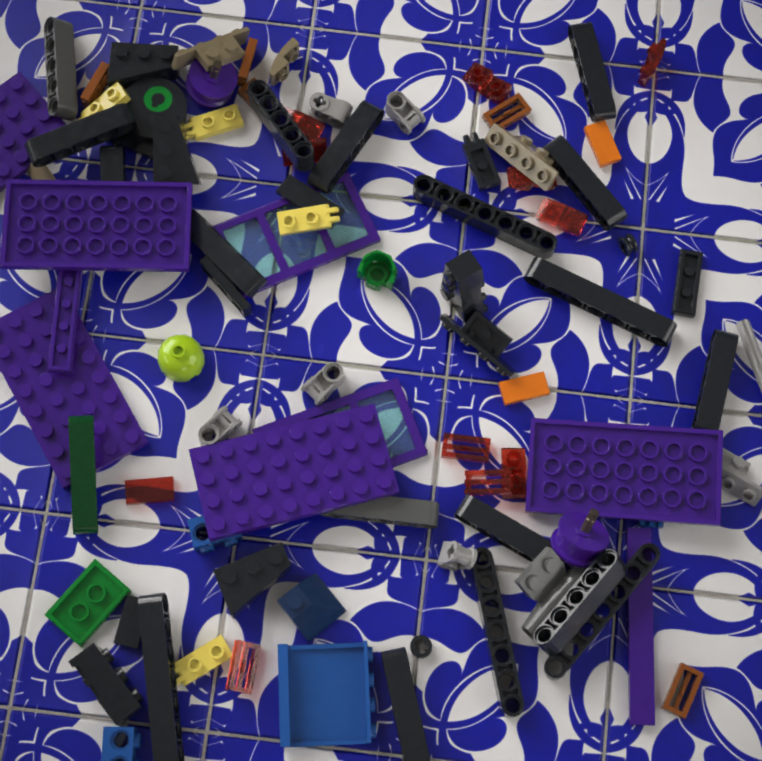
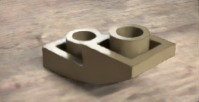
M293 37L283 46L271 66L270 82L273 86L278 82H283L290 73L289 62H294L300 54L299 42Z

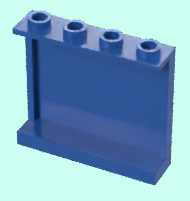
M367 641L312 645L278 644L281 748L371 744V738H376V723H371L370 713L375 712V698L370 697L369 687H374V674L368 670V662H373L372 647L367 646Z

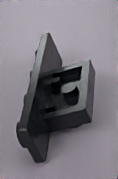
M479 310L474 312L463 327L448 314H441L439 317L443 321L441 325L449 332L453 333L455 331L460 335L459 340L468 347L472 345L477 349V355L484 361L488 362L490 360L495 364V370L504 377L515 375L517 371L500 358L501 354L512 342V337Z

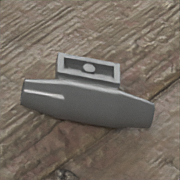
M547 546L514 581L529 599L537 601V604L521 627L533 640L537 627L587 569L573 566L566 572L564 562L552 548Z

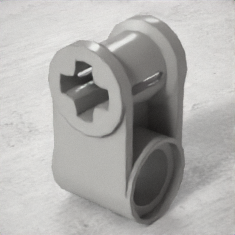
M393 91L389 93L386 99V114L398 125L403 133L409 135L415 126L426 121L425 116L402 92ZM392 103H398V104H400L401 106H399V107H394V106H392L391 104H392Z
M320 92L310 97L309 115L312 119L337 129L343 128L353 110V106L350 103Z
M329 362L302 385L301 390L307 392L312 397L316 406L325 402L344 382L342 366L337 362ZM331 371L340 373V376L336 379L327 377Z
M227 406L221 407L199 429L200 445L204 446L225 441L240 428L242 421L234 418L228 412L229 408ZM208 433L216 436L214 440L209 442L205 441L203 437Z
M443 541L437 566L451 571L471 569L477 560V549L472 547L465 548L456 541Z

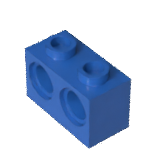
M204 515L187 519L193 548L195 551H200L201 554L212 552L215 550L214 547L220 545L232 547L238 545V541L243 540L242 534L210 542L209 538L204 541L199 540L198 533L201 530H207Z
M103 727L101 761H118L120 759L140 761L136 759V748L141 746V733H137V728ZM125 733L129 739L128 744L120 748L116 743V739L120 734Z

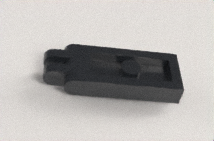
M473 132L471 133L473 140L471 142L468 134L464 135L463 140L465 144L462 145V149L479 192L499 186L501 180L484 138L479 139L477 133Z

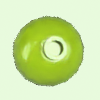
M176 334L168 337L161 344L158 350V364L168 379L175 382H187L201 373L205 364V355L201 345L193 337L185 334Z

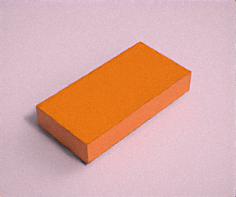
M605 120L584 126V133L600 168L621 161V155Z
M544 371L498 383L504 406L550 394Z

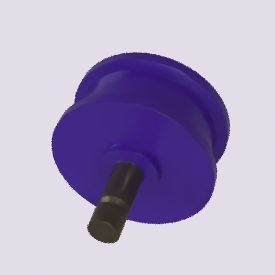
M196 58L192 62L186 77V90L191 99L203 107H221L229 102L238 81L237 71L232 63L222 66L221 61L215 60L211 70L206 72Z
M590 509L588 515L581 512H568L560 518L558 528L551 535L550 543L554 552L562 560L573 566L588 568L596 557L607 548L610 538L606 528L597 520L599 516L598 510Z

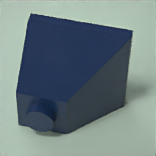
M316 573L294 586L277 600L278 605L308 643L347 612Z

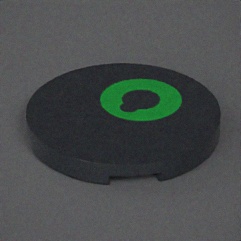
M147 77L134 82L126 89L127 94L131 98L126 104L129 105L137 123V127L130 132L135 137L146 141H153V114H176L179 116L181 125H184L188 112L186 98L182 90L172 81L160 77Z

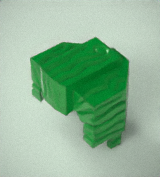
M375 250L365 254L357 269V278L366 281V286L370 287V289L380 291L381 287H387L392 290L397 279L398 270L391 255Z

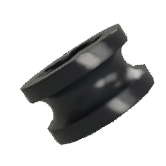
M628 233L625 235V238H618V245L625 256H630L631 252L635 253L638 251V244L632 234Z
M423 635L414 637L410 643L411 653L421 659L429 656L432 651L430 639ZM423 640V643L428 645V650L424 649L425 653L420 654L418 649H414V645H418L417 641Z

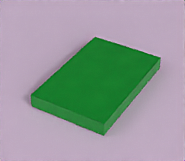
M94 559L44 615L82 648L132 591Z

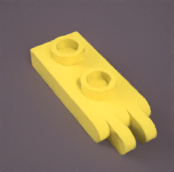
M117 81L85 108L78 120L115 105L127 103L131 98Z
M233 104L192 117L188 120L189 123L184 124L182 128L186 132L187 140L195 138L196 141H200L243 127L244 122L237 104Z
M322 204L277 212L279 233L281 236L331 228L332 223L340 222V216H330V214L339 213V208H329V204Z
M222 635L175 662V671L179 676L176 679L177 685L183 683L184 686H187L234 657Z

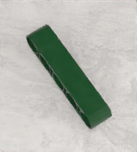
M93 415L68 416L73 535L98 534Z

